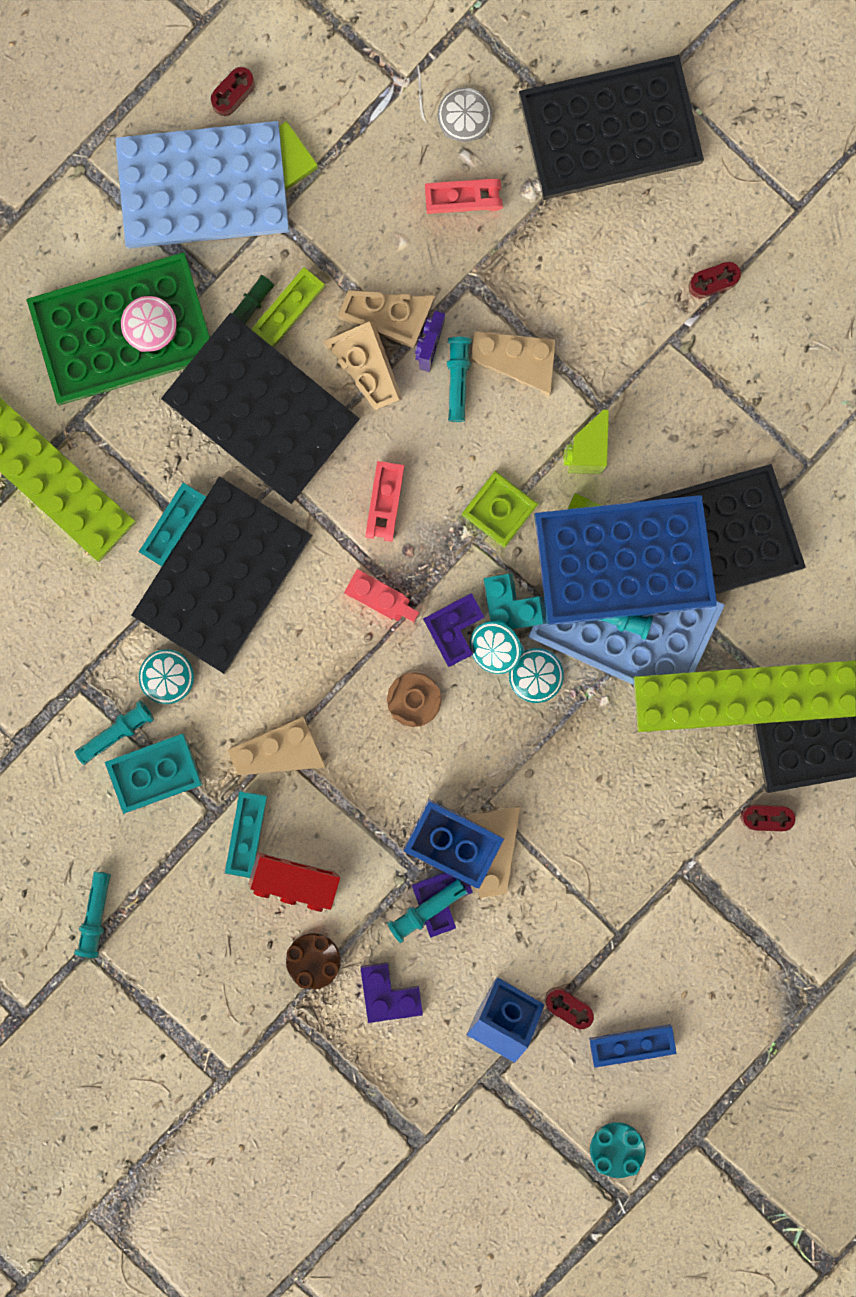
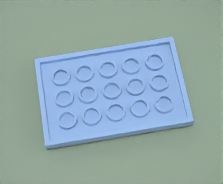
M278 121L115 138L125 246L128 249L290 232Z
M717 601V606L711 608L642 615L645 617L653 616V621L645 640L641 639V636L626 630L623 632L618 631L619 629H616V625L601 620L532 626L528 637L634 685L633 677L695 672L725 605Z

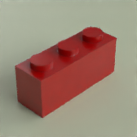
M257 852L248 885L251 890H254L253 894L256 896L269 898L270 895L281 897L280 901L286 904L296 905L297 902L307 904L308 909L322 912L323 908L332 909L340 876L336 872Z

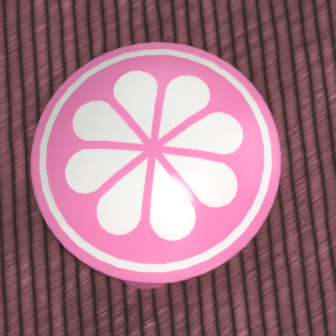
M153 296L140 297L132 301L124 310L121 319L122 333L128 343L139 351H156L165 347L175 338L177 332L176 317L172 308L164 300Z

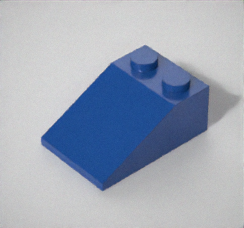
M428 798L404 846V852L479 889L504 838Z

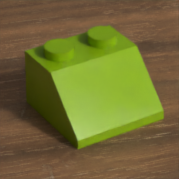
M602 410L574 436L569 445H566L563 453V466H568V473L601 474L607 467L609 410Z

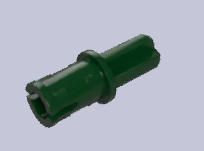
M260 275L249 292L243 294V300L232 314L245 324L255 310L262 307L260 305L275 285L268 278Z

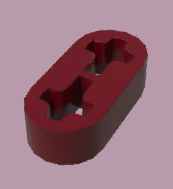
M246 67L235 68L212 92L211 104L214 111L220 116L231 115L254 90L255 82L253 74ZM237 78L242 80L246 78L247 85L240 84L238 86ZM220 97L222 99L228 97L229 104L227 106L225 104L220 105L218 99Z
M724 262L695 273L689 281V292L695 298L702 299L729 290L740 280L741 270L733 262ZM724 270L734 275L730 282L727 278L721 280L717 278L723 275ZM699 279L702 282L712 281V283L706 286L705 291L701 287L696 288L695 286Z
M748 805L741 811L740 815L742 824L748 829L755 831H788L794 826L796 820L794 812L788 807L781 805ZM753 810H755L756 814L765 816V820H756L755 825H753L752 821L748 820L747 817L752 815ZM781 811H783V814L788 816V821H783V826H780V822L771 820V816H780Z
M560 987L551 988L546 993L545 1004L552 1014L577 1029H586L592 1025L594 1013L587 1003ZM563 995L562 1000L568 1006L565 1008L558 1004L556 1007H553L551 997ZM572 1008L578 1012L585 1009V1014L588 1018L577 1022L576 1015L571 1012Z

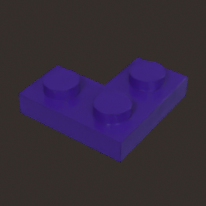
M435 311L432 319L427 318L423 334H426L425 338H419L415 351V360L419 361L420 370L430 372L445 323V313Z
M472 593L423 618L448 668L473 655L460 631L484 618Z
M443 872L413 883L412 888L418 905H421L456 881L457 878ZM461 881L468 894L473 893L471 885ZM449 906L425 922L430 938L456 929Z
M388 962L360 967L368 1023L423 1016L419 986L392 989Z

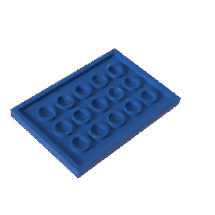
M702 495L538 512L534 514L548 625L717 606Z

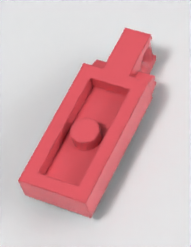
M358 569L344 591V594L391 620L394 619L399 622L401 616L415 622L419 615L418 611L407 606L410 599L406 598L404 594Z

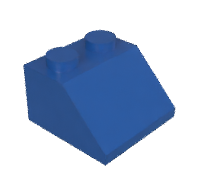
M496 977L475 1013L466 1035L515 1063L528 1049L545 1004Z

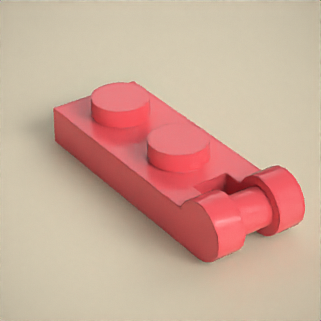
M482 179L425 183L427 214L503 209L502 199L499 198V191L502 189L501 180ZM480 191L488 192L489 198L481 199Z
M377 461L365 538L374 539L375 536L384 538V541L393 542L404 465ZM377 518L387 519L386 527L376 526Z

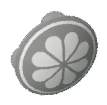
M472 88L452 90L445 95L438 107V122L443 130V134L448 139L460 142L481 139L485 136L491 124L492 109L489 101L481 92Z

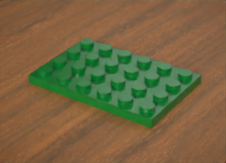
M184 252L26 299L56 403L59 406L185 369L210 338L188 260ZM153 296L164 300L172 308L176 317L177 332L175 338L165 347L156 351H139L128 343L122 333L121 319L123 312L132 301L140 297Z

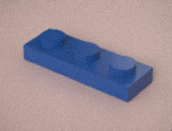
M671 1024L589 1037L594 1068L677 1054Z

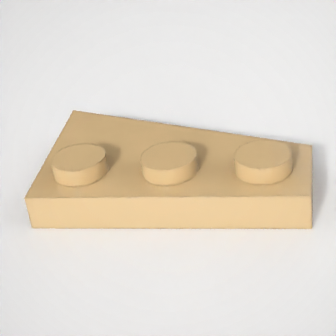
M348 290L338 318L356 326L374 321L379 335L415 349L435 296L382 294L381 292Z
M369 321L323 342L339 359L338 362L342 368L346 369L356 381V386L375 410L403 400L374 321Z
M474 332L471 361L494 372L511 377L523 385H529L540 390L541 393L550 396L556 340Z
M305 717L228 750L238 775L326 767Z
M520 806L466 815V818L504 838L478 889L479 898L507 894Z

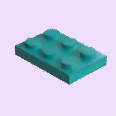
M184 733L105 762L123 814L203 785Z

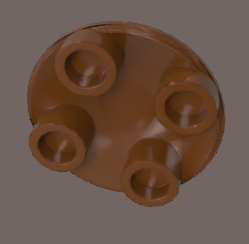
M309 933L300 936L287 950V971L300 988H323L329 985L339 973L341 966L339 950L331 939L322 934Z

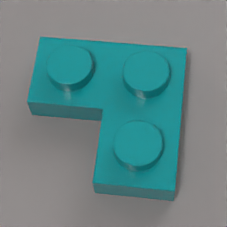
M513 574L484 578L490 621L503 620L511 629L547 624L543 596L517 600Z

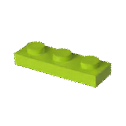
M303 267L251 330L275 348L325 289V284Z

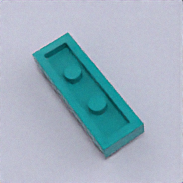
M182 483L138 552L163 567L207 497L187 484Z
M239 791L224 874L250 878L258 852L268 795Z

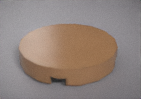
M416 672L407 673L395 679L387 695L388 709L393 718L402 725L410 727L423 726L432 721L439 712L442 701L440 689L435 681L425 674Z

